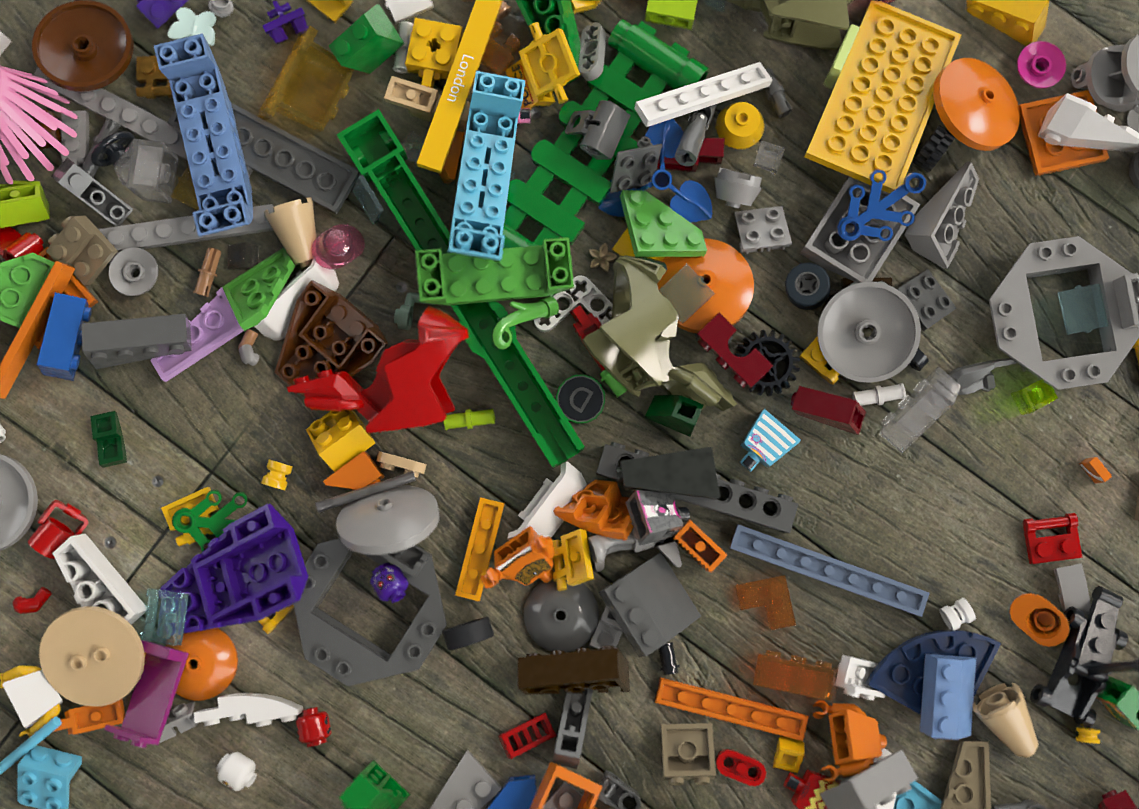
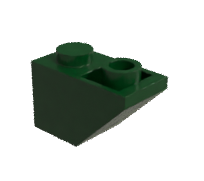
M654 395L645 418L691 437L704 404L682 395Z

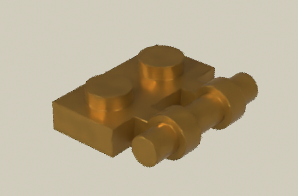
M156 56L136 57L137 81L139 83H146L145 87L136 88L137 97L156 99V96H168L173 98L169 80L159 70ZM157 82H168L166 86H157Z

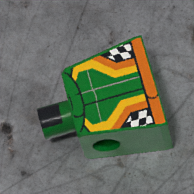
M1108 676V680L1105 682L1107 684L1105 689L1095 699L1119 722L1139 731V691L1133 685Z

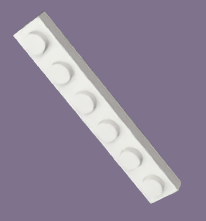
M758 62L637 101L634 109L645 126L649 127L769 87L772 79L762 64Z

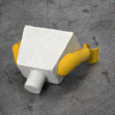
M19 665L4 673H0V689L5 688L24 728H26V730L19 734V737L25 734L31 737L52 718L58 716L61 711L60 704L63 701L59 693L47 681L40 667Z

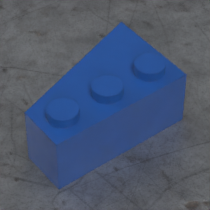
M55 292L37 361V366L43 375L74 381L80 361L82 324L89 322L92 312L87 299Z

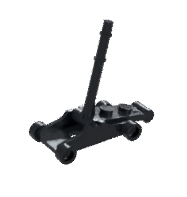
M1097 586L1092 592L1093 601L1087 618L1084 616L1083 611L1073 606L1066 609L1064 616L1067 618L1071 629L1047 687L1038 684L1032 689L1030 694V700L1033 704L1040 707L1049 705L1074 717L1075 723L1084 728H1090L1096 721V711L1091 706L1097 695L1105 689L1108 674L1139 672V658L1131 661L1111 662L1114 649L1122 650L1128 642V635L1126 632L1116 628L1118 611L1123 604V597L1102 586ZM1075 672L1078 675V681L1075 685L1071 686L1068 683V677Z

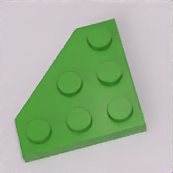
M622 190L620 200L635 257L705 256L707 247L702 230L647 191Z
M285 248L277 251L222 287L235 317L244 331L258 325L261 320L267 317L295 267Z
M30 253L0 263L1 321L20 328L55 262L35 253Z

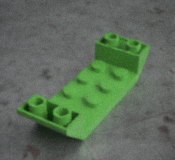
M569 237L544 239L543 245L504 248L500 261L456 253L442 254L441 249L415 251L420 302L448 306L547 297L574 288Z

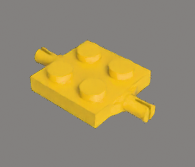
M532 23V25H529L534 40L518 52L535 96L542 97L554 91L558 103H565L569 99L563 87L567 82L580 76L562 29L558 28L549 34L543 35L539 23Z

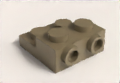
M70 216L62 222L63 230L60 234L57 233L48 240L50 246L46 252L54 261H59L76 268L73 274L84 286L91 285L118 250L86 216Z
M712 723L661 724L663 781H668L671 786L683 785L684 780H694L695 785L710 784V780H714L716 776Z

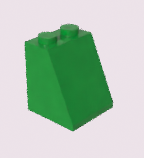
M376 4L329 45V48L341 66L371 74L405 43L381 6Z

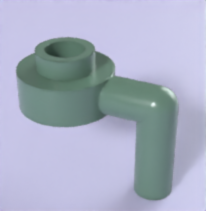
M409 292L404 305H401L400 309L395 311L394 323L398 324V329L410 330L413 321L414 303L435 304L420 302L419 293Z

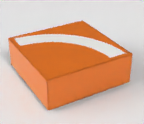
M1097 457L1086 458L1079 463L1094 483H1103L1112 477Z

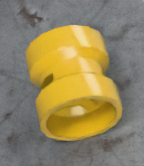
M268 460L266 467L270 472L263 476L261 484L286 490L288 483L285 475L291 474L293 466Z

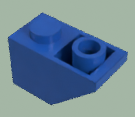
M535 774L510 777L487 806V809H530L537 793Z

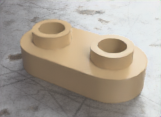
M380 451L376 460L381 462V468L394 471L395 467L405 469L404 474L413 471L414 476L417 478L419 473H425L427 466L424 463Z

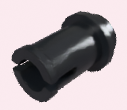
M673 642L666 643L659 648L662 664L660 671L663 670V675L678 673V668L680 667L676 663Z

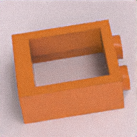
M550 762L530 809L543 808L556 777L585 790L577 809H593L603 786Z

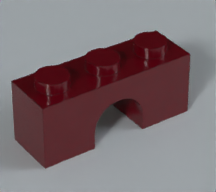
M719 312L697 333L699 338L697 343L707 353L711 350L717 356L715 361L724 370L729 368L735 374L733 379L742 388L747 386L750 389L773 365L756 348L744 357L733 355L728 348V341L736 333L737 329Z

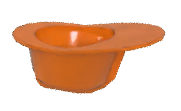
M1028 593L1020 595L1012 602L1010 606L1012 621L1038 644L1047 647L1057 646L1068 637L1070 627L1067 618L1044 597Z

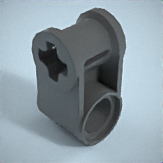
M605 770L603 772L605 776L599 784L603 787L598 799L615 809H640L641 797L639 793L624 783L618 776ZM626 796H632L636 799L637 803L634 807L627 808L623 805L622 800Z

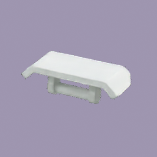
M320 255L313 258L311 265L303 273L301 270L296 273L297 276L281 290L267 317L254 326L265 337L275 341L286 337L296 301L311 280L333 291L337 290L339 281L336 272Z
M569 462L562 463L560 475L554 483L546 478L543 486L524 511L519 513L518 516L524 522L518 530L508 533V541L529 526L539 536L552 537L564 522V520L555 515L553 510L557 506L563 508L572 501L574 494L587 486L582 473Z

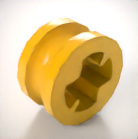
M1076 727V731L1079 733L1076 741L1100 743V739L1097 737L1100 734V729Z

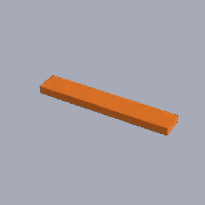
M55 261L0 363V398L5 399L47 323L55 292L63 293L76 268Z
M663 677L659 679L654 703L800 741L804 740L809 718L808 715Z

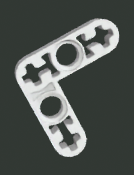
M576 276L573 278L574 288L570 289V293L572 294L576 290L575 284L577 282L579 284H586V292L578 291L575 294V298L578 300L575 302L566 291L555 294L553 297L556 301L559 298L569 300L570 306L568 309L559 310L558 318L555 316L550 317V325L548 326L546 324L541 326L539 324L541 322L540 318L534 319V324L539 331L549 332L568 316L572 309L581 304L589 314L592 313L594 317L597 316L603 325L609 319L605 316L602 320L600 317L607 312L608 308L612 310L613 304L587 277ZM601 299L604 302V308L598 312L592 310L590 307L592 300ZM612 311L608 314L610 317H612Z

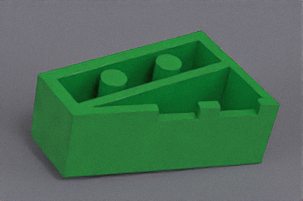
M373 760L341 794L339 799L342 800L341 805L344 809H398L411 794Z

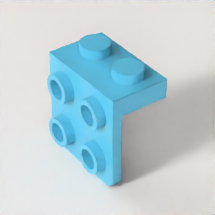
M36 745L25 754L17 765V801L22 805L38 809H69V783L82 765V756Z

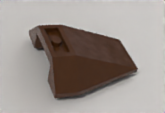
M311 280L296 301L274 373L288 385L294 384L293 379L308 375L309 379L317 378L318 372L332 369L333 373L345 371L353 377L374 363L388 342L379 326L345 297Z

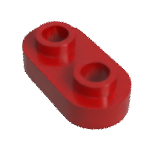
M724 749L716 757V767L724 776L749 786H758L766 778L764 765L755 758L732 749ZM728 757L732 758V764L725 766L724 760ZM751 767L756 768V774L753 776L748 775V769Z

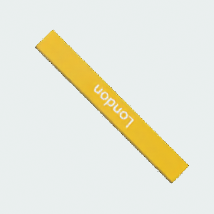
M503 0L475 1L417 161L418 167L441 174L474 83L475 73L479 69Z

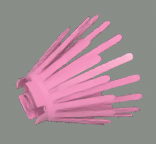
M0 66V139L27 180L34 181L33 174L23 160L28 159L29 154L14 133L48 171H53L54 166L23 130L41 147H44L47 141L64 156H68L69 150L23 110L52 130H57L58 127L74 138L77 137V133L19 93L72 119H77L78 117L75 113L27 88L65 104L70 103L67 99L58 96L55 90L24 78L41 83H47V80L32 76L30 73ZM0 145V170L6 182L13 184V179L6 167L9 161Z

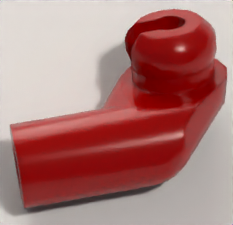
M41 587L33 598L18 596L12 602L13 609L19 614L38 612L52 595V592L45 587Z

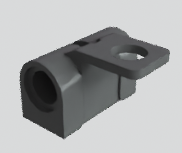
M601 100L595 111L583 110L573 112L565 133L568 135L582 134L584 138L580 148L596 160H609L614 155L631 115L616 104ZM581 117L579 124L573 128L575 121Z

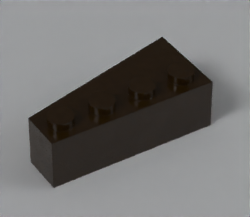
M605 645L601 646L599 650L578 648L575 652L570 653L556 650L552 651L550 655L529 653L526 657L518 658V689L525 695L559 694L560 689L574 694L582 693L585 688L596 690L598 693H608V689L612 687H621V692H630L629 662L615 646Z

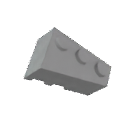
M900 750L877 761L868 770L843 780L838 786L820 793L828 809H877L875 805L878 803L880 806H883L895 799L894 793H897L899 796L912 789L910 783L917 780L918 777L904 752Z

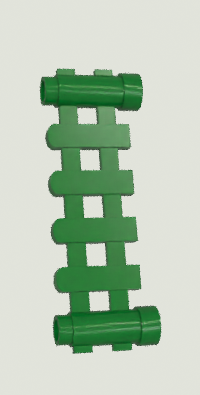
M624 19L620 20L608 39V45L617 50L618 55L609 67L604 64L603 72L598 78L587 81V85L593 90L582 105L575 101H569L563 105L559 112L560 124L566 129L573 112L583 110L595 111L601 100H610L626 110L631 116L612 159L596 160L593 157L587 166L570 155L584 136L582 134L568 135L565 133V129L554 144L547 140L539 141L531 152L532 162L538 167L526 184L519 179H513L509 182L507 204L510 207L505 212L502 234L505 235L503 249L543 245L544 239L569 237V244L572 246L585 227V222L575 217L588 199L597 206H600L610 192L611 182L603 176L616 160L617 152L638 148L637 141L631 138L642 122L634 109L636 102L662 94L667 86L675 90L706 80L710 68L695 58H688L690 51L676 42L669 46L655 37L657 30L643 21L639 25H632ZM634 65L651 75L642 88L625 78ZM581 117L575 121L573 128L579 124ZM554 177L571 188L560 205L542 195ZM526 217L544 227L534 242L517 232Z

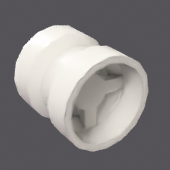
M960 598L955 601L954 605H946L939 610L946 626L953 631L959 629L963 623L969 624L976 620L975 613L965 598Z

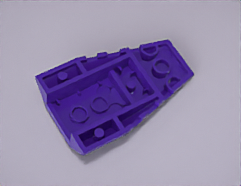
M266 504L226 526L223 529V534L218 538L212 539L207 544L208 547L201 554H196L186 568H181L160 588L173 635L259 621L300 601L308 578L307 570L293 527L271 504Z

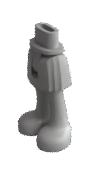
M634 527L626 541L601 535L588 537V545L593 569L595 572L602 571L605 566V557L612 552L634 550L636 553L653 548L658 542L663 544L664 539L639 545Z

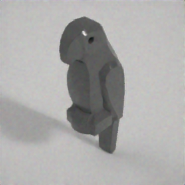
M1005 358L956 368L929 388L930 400L938 407H946L949 405L947 401L951 395H966L980 389L989 392L996 388L994 375L991 370L1017 362L1012 358Z

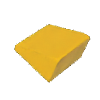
M780 736L773 767L798 773L805 754L804 742Z

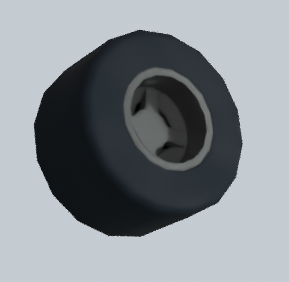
M801 263L793 267L785 281L787 297L794 306L803 310H812L822 306L830 294L828 274L821 266L814 263Z

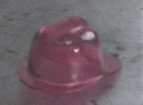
M338 224L323 232L314 240L312 255L315 261L322 267L339 269L361 255L365 247L364 238L356 228L347 224Z

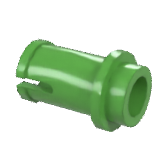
M606 369L599 374L602 378L601 381L606 382L617 398L627 391Z

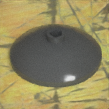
M553 578L548 583L541 582L529 594L524 607V623L530 637L539 646L549 651L561 650L571 652L582 647L595 633L599 621L597 601L590 589L583 583L576 586L567 584V590L558 591L557 583L554 582ZM562 610L566 613L564 620L557 619L556 613Z

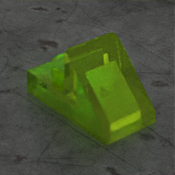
M1041 379L1011 393L1021 415L1035 412L1058 399L1053 387Z

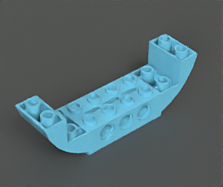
M476 71L450 229L448 252L496 261H500L502 258L505 236L502 234L518 116L523 101L525 80Z

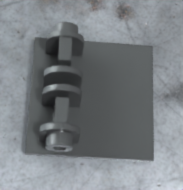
M641 137L637 142L638 148L617 152L610 193L637 188L650 183L653 173L657 170L662 144L653 145L650 142V138Z
M929 269L897 289L911 301L916 309L922 331H925L957 309Z

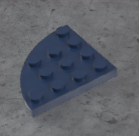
M939 630L925 633L909 639L889 652L871 672L865 684L921 715L925 654L975 657V696L1001 643L992 638L963 630Z

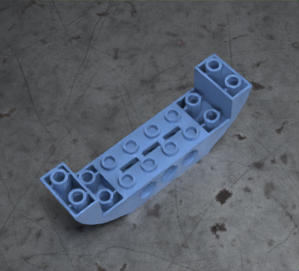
M204 34L154 45L159 70L170 83L199 206V211L193 212L198 237L250 224L253 219L252 189L232 105Z

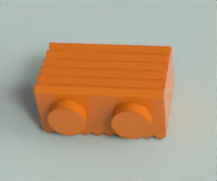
M691 520L685 522L682 528L672 536V540L680 543V547H683V550H687V554H691L694 561H698V564L702 565V568H705L707 572H712L727 556Z

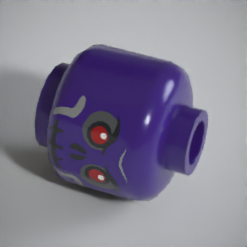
M384 563L373 570L370 584L381 601L391 600L392 603H395L405 596L404 592L408 588L409 583L399 567L394 564Z

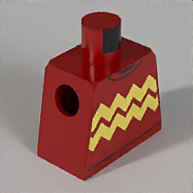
M807 769L802 779L790 772L783 786L795 792L791 802L798 809H828L820 793L838 786L842 781L835 779L825 783L822 780L830 779L831 777Z

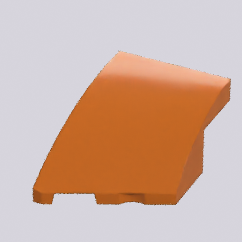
M594 480L583 490L574 494L570 503L563 508L557 506L553 510L557 517L576 527L613 539L626 541L633 529L626 505L629 497L621 496L618 484L614 481Z

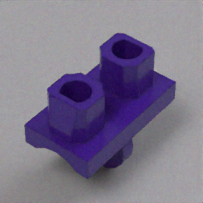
M277 0L272 1L275 9L268 11L267 14L270 19L278 15L279 18L262 25L265 32L270 34L276 44H280L288 39L283 29L284 26L292 24L297 35L308 30L304 18L306 15L302 7L284 15V12L292 8L289 2L280 6Z

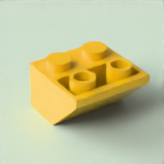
M354 410L330 411L322 418L315 420L306 429L319 456L334 472L376 444L371 434L365 432L366 427Z

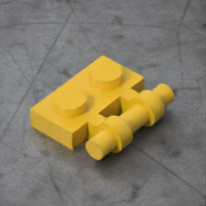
M210 487L203 488L161 508L170 531L176 530L172 525L174 513L181 508L192 509L206 498V495L211 490ZM213 494L209 496L210 500L216 502ZM218 505L210 506L200 516L211 517L210 514L219 510ZM183 516L181 521L184 524L190 523V518ZM199 527L204 535L213 534L209 528ZM183 533V535L175 538L179 547L187 543L191 545L196 542L189 533Z
M578 529L560 536L561 542L560 540H553L555 552L552 558L555 569L553 580L557 583L558 591L567 590V584L576 586L594 579L586 530Z

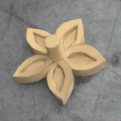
M606 243L600 247V252L595 249L589 250L590 255L595 258L592 260L590 268H596L601 264V268L608 272L609 262L617 258V255L608 252Z

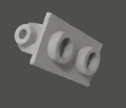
M195 701L188 704H179L169 712L159 743L176 736L177 733L173 728L175 726L180 733H183L198 725V723H195L193 713Z

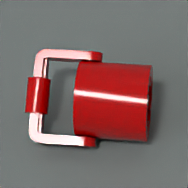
M54 500L38 519L37 523L40 525L27 542L41 555L55 560L53 552L69 537L80 535L88 525V519L85 515L81 514V510L69 503L64 504L59 500ZM55 507L60 508L62 512L72 518L82 521L75 532L61 521L49 516Z

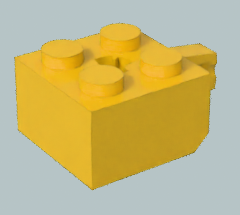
M415 18L405 65L408 72L422 77L421 85L433 88L435 80L440 81L441 78H448L464 34L463 27Z

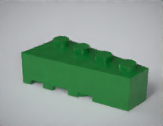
M515 0L528 27L532 23L538 22L543 35L549 34L558 28L563 30L578 67L581 42L571 0ZM574 78V79H572L571 81L567 82V84L571 83V82L574 81L576 78Z

